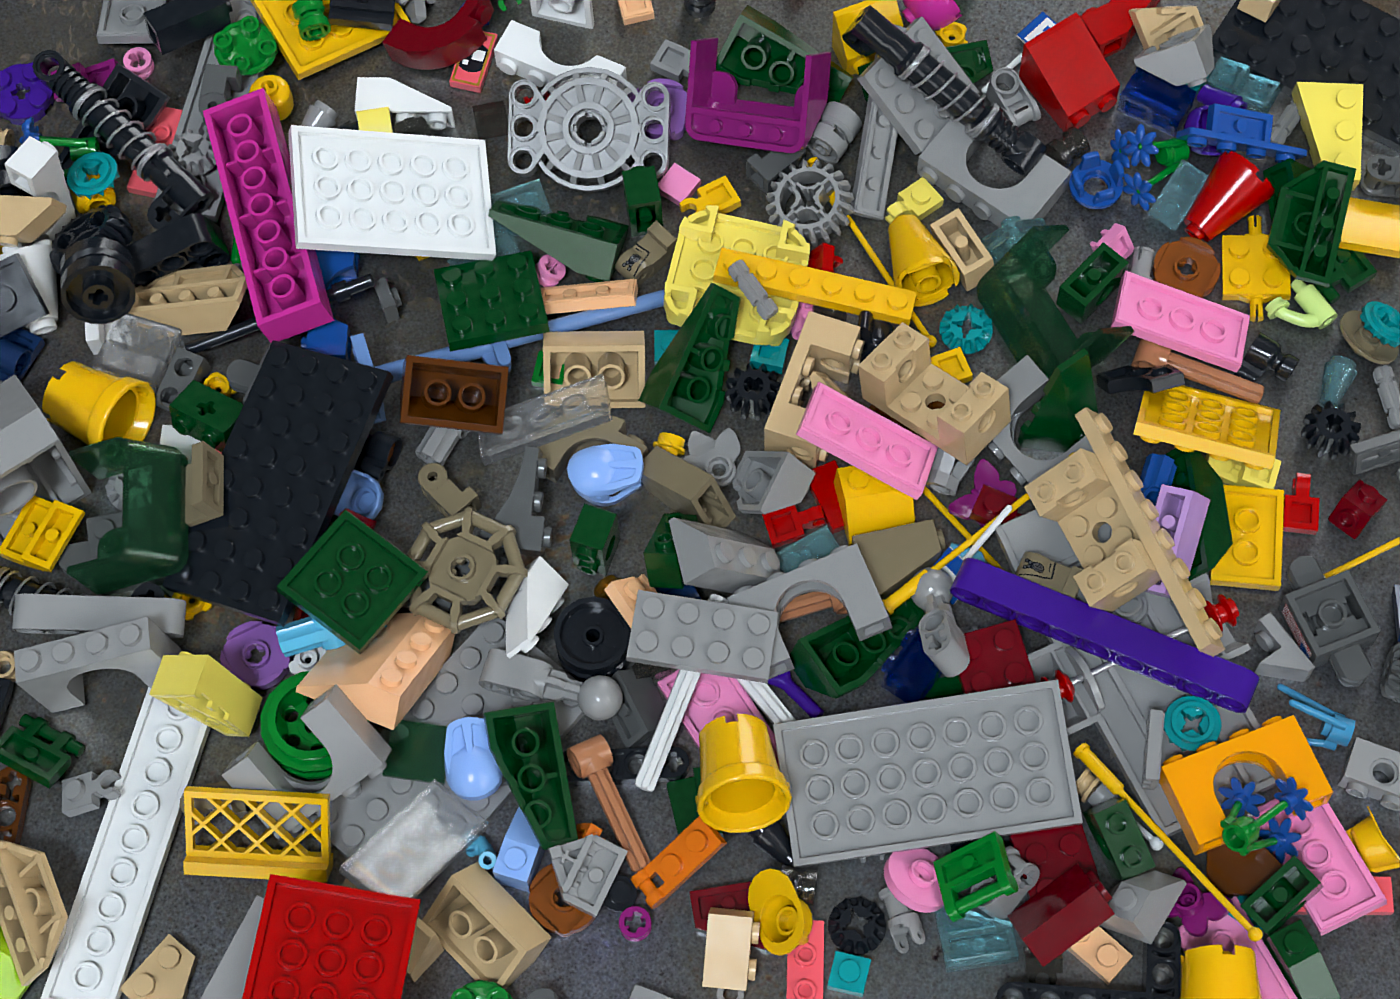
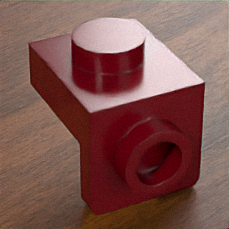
M1359 479L1341 498L1328 520L1348 536L1356 539L1370 520L1383 508L1388 499L1382 496L1376 488Z
M983 484L969 518L986 525L999 515L1007 505L1013 504L1018 498ZM1016 509L1013 513L1007 516L1001 522V524L1009 520H1012L1022 514L1018 513V509Z

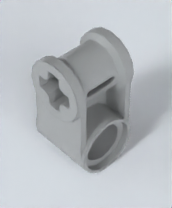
M1007 67L997 69L990 79L986 95L991 104L997 103L1003 109V114L1007 118L1005 122L1010 120L1013 123L1012 127L1015 125L1019 127L1031 120L1033 122L1040 120V109L1016 71ZM1004 83L1010 90L1002 91L996 84Z
M1012 846L1005 847L1012 875L1018 884V892L1009 896L1003 894L978 906L980 910L996 920L1007 918L1026 893L1035 886L1040 876L1039 868L1033 863L1024 861L1020 857L1019 851ZM1025 874L1027 879H1024L1022 875ZM996 875L973 885L970 889V894L996 882Z

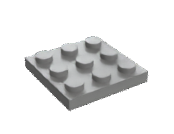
M922 16L914 19L903 33L907 34L914 42H922L926 47H929L931 49L930 55L940 63L942 60H945L943 66L953 74L959 72L957 77L966 85L972 83ZM880 56L857 78L915 155L922 153L951 119V114L946 110H937V103L934 100H925L924 92L918 87L910 88V81L907 78L905 80L898 78L894 74V67L885 62ZM972 83L970 88L978 94L979 91Z

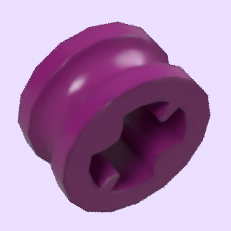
M631 906L626 908L619 917L620 931L626 940L640 942L649 936L652 930V922L649 913L644 908ZM634 916H640L641 923L646 922L645 926L638 927L636 933L630 932V926H625L626 921H633Z

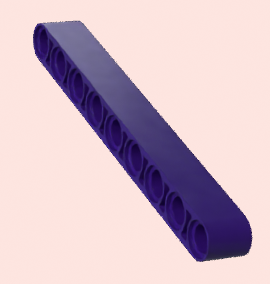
M965 558L950 588V593L964 603L1009 621L1016 619L1018 625L1190 695L1201 697L1212 704L1236 713H1245L1260 680L1256 673L1243 666L1218 656L1212 657L1200 652L1196 647L1104 610L1089 607L1088 604L974 558Z

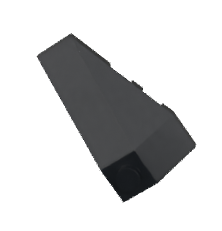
M118 63L103 85L107 92V99L114 98L118 100L119 109L130 111L131 120L142 122L145 132L154 125L171 98ZM81 121L70 138L95 137L94 129L90 125L83 126ZM102 136L97 137L100 152L107 153L113 158L119 154L114 147H106L107 141ZM64 147L59 155L63 170L70 168L75 162L71 160L70 147Z

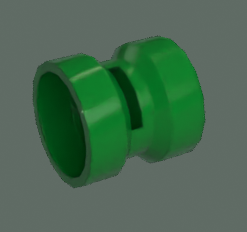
M297 0L292 5V12L294 18L299 21L298 31L303 40H318L329 34L331 25L329 19L323 14L325 12L323 0Z

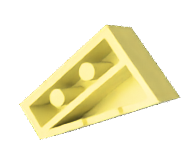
M1296 82L1291 94L1301 118L1300 123L1303 132L1305 131L1314 167L1325 160L1356 168L1351 190L1354 191L1361 180L1363 84Z
M181 651L179 655H163L149 693L150 696L225 736L238 737L250 736L263 699L262 696L251 689L249 684L242 682L208 654L194 655Z

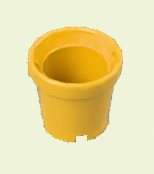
M76 361L64 364L59 369L66 371V373L62 375L60 380L52 377L43 395L42 410L50 415L47 421L86 443L90 451L106 462L118 463L127 459L139 448L154 420L156 408L154 390L148 382L127 376L120 378Z
M737 714L738 721L726 723L725 716L718 717L706 724L699 733L701 784L698 787L697 796H695L697 812L702 822L715 830L728 833H745L768 827L780 820L789 810L792 799L790 783L786 781L784 774L779 771L766 723L758 717L748 714Z
M1222 945L1200 946L1184 951L1185 956H1180V999H1262L1255 951L1238 945H1234L1235 955L1232 952L1223 951Z

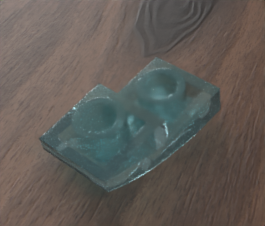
M1219 57L1214 70L1206 81V84L1214 88L1242 96L1243 101L1247 103V108L1268 114L1281 91L1280 82L1251 74L1249 65Z
M1182 159L1147 214L1175 232L1193 205L1208 175Z

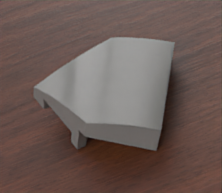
M591 834L563 845L551 847L548 851L562 900L595 918L628 851L597 835L593 836Z

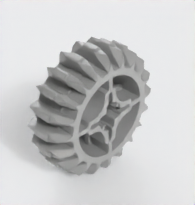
M803 159L801 163L802 168L797 169L794 164L790 163L789 169L791 172L789 174L779 171L778 175L781 182L771 181L770 186L775 192L766 193V199L770 204L766 205L765 209L767 214L771 215L768 219L770 224L777 225V227L782 226L783 220L796 224L795 229L799 232V235L801 234L806 242L810 240L813 247H817L818 239L823 238L826 243H830L829 234L832 232L840 236L841 230L839 225L849 226V219L846 215L853 214L854 212L853 206L850 204L854 201V195L852 192H849L851 189L849 181L843 180L844 175L840 170L834 172L832 164L828 163L822 168L821 162L816 159L812 167H809L808 162ZM810 183H816L810 187L803 186ZM835 192L834 205L827 214L824 206L830 200L829 196ZM793 193L796 198L795 202L790 207L791 211L785 215L787 200ZM802 197L807 202L811 200L813 203L815 201L817 209L813 205L808 207V204L805 207ZM809 220H815V221H817V222L811 223V224H804L805 222H807V221H809Z

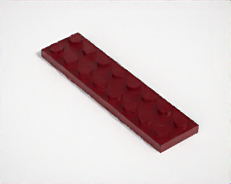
M1016 619L964 633L970 656L967 668L958 675L964 694L1036 683ZM1082 824L1008 835L1011 846L1019 851L1020 857L1027 863L1035 864L1040 870L1037 883L1026 893L1028 900L1076 864L1080 866L1084 873L1092 870L1099 879ZM1023 874L1022 877L1027 879V876Z

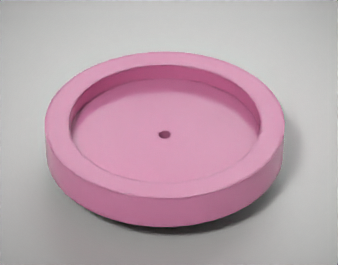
M924 848L893 852L885 862L884 879L894 897L906 907L918 912L931 913L941 909L944 903L933 863L939 858Z

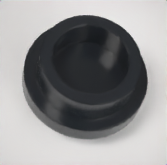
M616 875L603 903L612 911L623 912L635 903L637 888L628 877Z

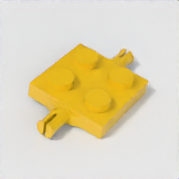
M1254 215L1248 217V234L1222 235L1221 241L1222 300H1239L1250 303L1249 320L1255 322L1256 310L1257 322L1264 320L1263 303L1270 302L1279 296L1283 300H1290L1291 296L1290 272L1266 247L1269 235L1262 234V217L1256 215V227H1254Z

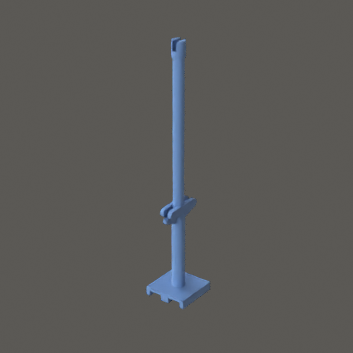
M664 289L637 296L636 306L586 310L549 320V331H576L663 307ZM543 333L451 352L448 346L415 356L463 362L482 358L485 364L509 367V373L512 367L508 349L543 340ZM364 334L350 336L356 363L389 371L394 377L391 383L402 380L405 358L373 366ZM383 403L373 424L386 421Z

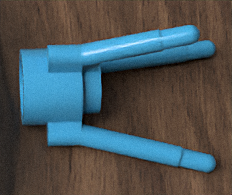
M1281 683L1277 685L1278 690L1295 699L1289 700L1290 706L1322 720L1319 734L1325 736V739L1306 738L1310 746L1324 747L1335 751L1337 744L1344 747L1348 746L1354 732L1355 720L1347 718L1344 714L1335 712Z

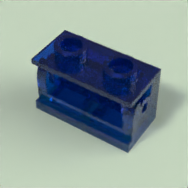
M1137 66L1135 73L1121 92L1117 111L1176 137L1177 131L1180 130L1193 107L1197 91L1188 87L1187 84L1175 86Z
M918 627L916 631L911 628L906 633L900 644L903 647L897 656L892 653L881 669L885 673L881 687L906 703L923 701L942 675V672L925 654Z

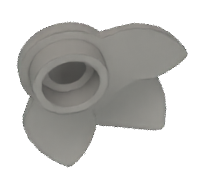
M727 428L714 440L703 433L692 431L688 440L689 455L681 457V459L713 475L719 487L729 485L735 478L736 466L734 462L741 452L740 442L736 433L731 428ZM721 468L725 473L721 476H716L713 474V471Z

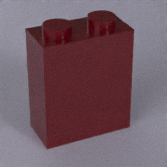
M1076 864L1010 913L1008 918L1021 939L1044 967L1115 913L1107 904L1113 899L1093 871L1089 870L1087 873H1084L1080 866Z

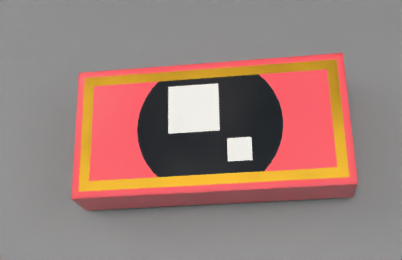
M483 31L487 40L473 54L454 65L449 80L450 87L476 93L482 92L494 55V49L498 43V34Z

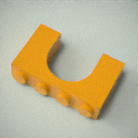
M1294 715L1284 719L1281 716L1272 717L1262 723V727L1251 732L1248 728L1239 730L1229 736L1228 741L1218 745L1215 741L1208 742L1197 748L1195 754L1187 757L1179 754L1163 762L1159 783L1194 855L1225 844L1222 838L1224 828L1221 827L1220 822L1226 816L1215 796L1213 780L1214 776L1228 765L1235 763L1254 764L1268 771L1275 780L1282 779L1286 783L1289 777H1293L1297 783V790L1301 788L1308 790V794L1304 799L1312 804L1313 809L1328 803L1333 790Z

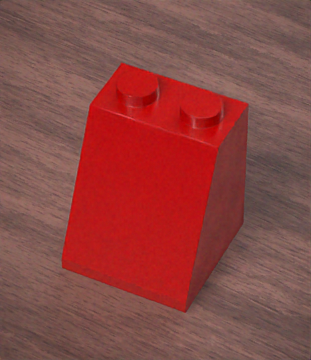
M1077 12L1026 42L1023 46L1019 78L1064 133L1074 127L1077 129L1081 128L1093 115L1100 111L1106 112L1116 104L1120 83Z

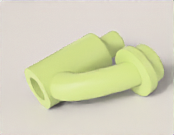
M1298 279L1291 283V288L1296 293L1295 301L1306 314L1288 309L1290 303L1287 300H1283L1281 296L1273 299L1265 307L1267 317L1270 320L1278 317L1291 324L1305 328L1318 327V329H1323L1330 325L1338 316L1313 284L1306 285L1304 281Z

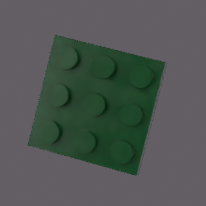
M531 250L495 257L493 261L478 260L434 269L450 352L550 332Z
M345 509L277 585V591L358 654H361L428 577V571Z

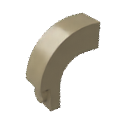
M596 412L579 413L564 417L544 429L530 445V447L540 448L543 454L542 458H547L545 478L554 483H557L573 454L591 446L604 444L633 446L640 449L643 459L648 455V448L643 440L632 434L626 436L625 420L610 414Z

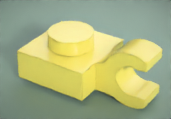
M922 177L898 193L897 202L891 204L886 210L889 215L885 217V220L891 224L896 217L906 214L915 215L921 221L942 207L944 199Z

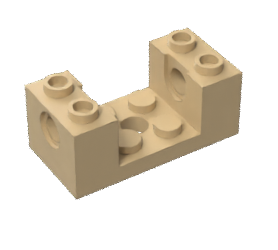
M808 312L764 428V451L790 452L810 469L818 467L820 461L826 462L829 452L796 435L806 409L803 407L804 401H801L803 391L809 392L811 388L809 376L813 371L825 373L832 380L849 384L852 373L858 375V365L860 364L865 341L860 340V326L815 312Z
M903 322L858 365L862 398L966 466L1011 422L1009 388L983 372L968 386L931 363L929 338ZM934 401L945 404L940 409L932 410L927 407L928 404Z
M1080 448L1024 487L1039 516L1058 522L1084 570L1074 575L1073 578L1089 607L1113 612L1161 581L1156 568L1095 453ZM1108 523L1111 526L1112 535L1108 541L1102 543L1098 538V530L1103 524Z

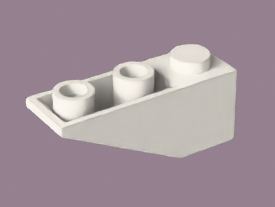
M357 77L356 117V111L389 107L392 127L402 130H410L412 128H430L433 130L455 128L452 107L390 77Z
M541 556L525 567L528 569V577L523 578L506 609V656L509 659L521 650L527 653L540 639L536 634L543 631L552 621L549 615L554 613L565 601L561 596L569 584Z

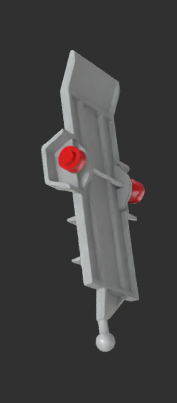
M1036 509L999 525L994 531L1013 574H1015L1025 552L1040 554L1051 561L1070 568L1074 565L1083 569L1058 522L1040 517ZM1108 523L1103 524L1098 530V538L1102 543L1110 539L1112 535L1111 526ZM1207 573L1189 581L1192 587L1198 589L1207 604L1204 607L1206 614L1218 624L1223 636L1220 640L1225 650L1216 656L1230 660L1251 650L1248 643L1236 642L1225 624L1227 622L1232 627L1237 624L1236 618L1239 617V611L1235 602L1231 598L1226 599L1224 595L1219 594L1217 596V603L1213 604L1210 579ZM1079 590L1076 599L1088 604L1081 590ZM1145 591L1140 594L1148 604V614L1139 625L1197 648L1191 635L1188 634L1189 631L1172 599L1153 595ZM1046 636L1050 645L1027 656L1036 683L1058 680L1067 734L1070 735L1095 723L1110 750V759L1114 758L1139 802V807L1168 837L1181 832V826L1160 783H1158L1157 788L1154 790L1142 789L1146 722L1150 709L1163 710V713H1165L1169 705L1175 700L1193 695ZM1212 704L1219 712L1222 723L1220 735L1215 741L1217 745L1228 741L1229 736L1239 730L1248 728L1251 732L1261 728L1250 707H1248L1245 713H1236ZM1203 717L1193 721L1184 718L1186 724L1182 733L1188 732L1191 729L1196 733L1199 732L1197 727ZM1163 731L1161 766H1163L1165 760L1175 755L1182 754L1183 757H1187L1196 753L1189 750L1182 752L1180 747L1169 742L1166 732ZM1250 763L1228 765L1221 769L1214 776L1213 780L1215 796L1220 806L1228 798L1223 796L1218 789L1222 786L1232 788V777L1238 778L1242 787L1254 781L1256 786L1252 794H1260L1277 786L1274 777L1268 771ZM1222 809L1226 817L1231 809ZM1245 811L1244 816L1253 817V815Z

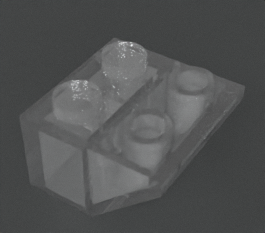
M127 313L121 319L113 322L92 367L120 378L127 376L146 381L154 390L156 398V393L177 347H180L182 331L180 328Z

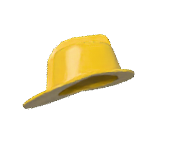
M1367 806L1370 815L1347 830V835L1370 872L1378 873L1400 868V857L1383 837L1369 806Z
M771 868L760 871L753 878L749 887L748 902L750 911H754V921L760 922L759 936L764 948L771 954L782 956L790 953L798 945H804L808 942V936L813 925L812 912L809 906L798 898L795 888L787 875L780 870Z

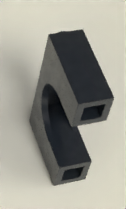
M173 0L144 12L143 15L149 37L160 53L165 55L223 30L227 25L231 24L229 13L233 9L230 0Z

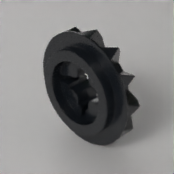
M861 896L850 899L845 898L833 908L828 920L830 938L843 952L852 955L867 954L875 950L884 939L886 932L884 913L875 902H871ZM851 912H853L854 916H857L859 921L869 920L863 926V939L855 929H847V926L851 924Z

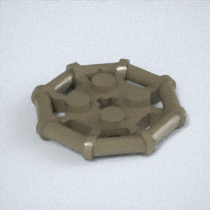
M466 507L463 512L430 523L425 521L420 525L422 529L407 556L428 571L430 588L422 592L421 587H418L409 598L411 603L409 610L415 616L421 615L450 629L452 634H460L463 629L496 618L500 620L506 616L504 612L523 578L528 577V569L524 567L516 541L515 528L512 525L506 526L476 512L474 507ZM462 527V532L456 534L457 537L442 539L439 535ZM477 527L492 534V536L486 541L473 535V530ZM432 540L435 544L426 562L420 561ZM503 545L509 565H499L494 550ZM465 562H469V573L458 577V572L454 569L457 564L462 566ZM499 576L506 577L507 580L495 600L489 593ZM439 597L451 603L450 613L431 605L432 602ZM482 599L487 607L463 615L464 605H476Z

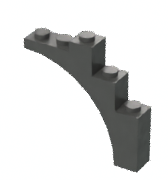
M525 446L520 473L513 489L493 520L506 526L512 525L515 528V537L520 554L544 556L545 547L551 548L553 527H548V521L545 517L535 515L536 512L541 513L543 492H538L540 478L545 479L547 458H542L543 454L540 448ZM482 530L477 536L487 541L492 534ZM502 545L494 550L499 565L508 564L507 557H503L505 550ZM465 562L462 566L458 564L455 566L454 569L458 572V577L469 573V562ZM501 576L498 577L494 586H500ZM428 577L420 585L422 592L430 588ZM439 597L431 604L450 613L452 606L451 603ZM408 599L398 611L411 612L409 610L410 600Z

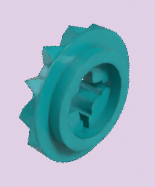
M92 152L78 158L69 168L67 173L68 186L78 197L84 195L91 200L95 194L104 196V190L114 188V180L120 177L117 170L118 165L114 158L107 153ZM86 174H88V175H91V174H92V175H97V174H99V175H100V178H98V179L92 178V179L89 180V178L87 177Z
M1377 301L1368 302L1362 308V314L1360 315L1361 320L1365 323L1364 328L1372 333V338H1378L1381 344L1385 345L1388 343L1394 348L1400 344V313L1387 304Z
M972 303L967 306H959L957 304L953 309L945 312L940 322V337L951 350L961 347L963 354L979 352L989 344L992 338V319L986 315L984 308L980 310L974 307ZM970 319V325L975 329H970L966 338H963L962 328L958 326H963L964 321Z
M1181 697L1172 702L1165 712L1164 731L1169 738V742L1180 747L1182 752L1186 750L1196 752L1197 748L1208 742L1216 741L1220 735L1222 723L1219 712L1209 701L1201 697ZM1203 717L1197 727L1199 732L1196 733L1191 729L1188 732L1182 733L1186 724L1184 718L1193 721Z

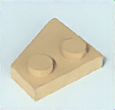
M1192 5L1135 8L1128 11L1144 50L1151 46H1155L1156 50H1159V45L1168 41V38L1204 25L1197 6Z
M168 934L123 983L120 991L129 999H186L189 991L188 983L190 978L193 977L198 959L172 935Z

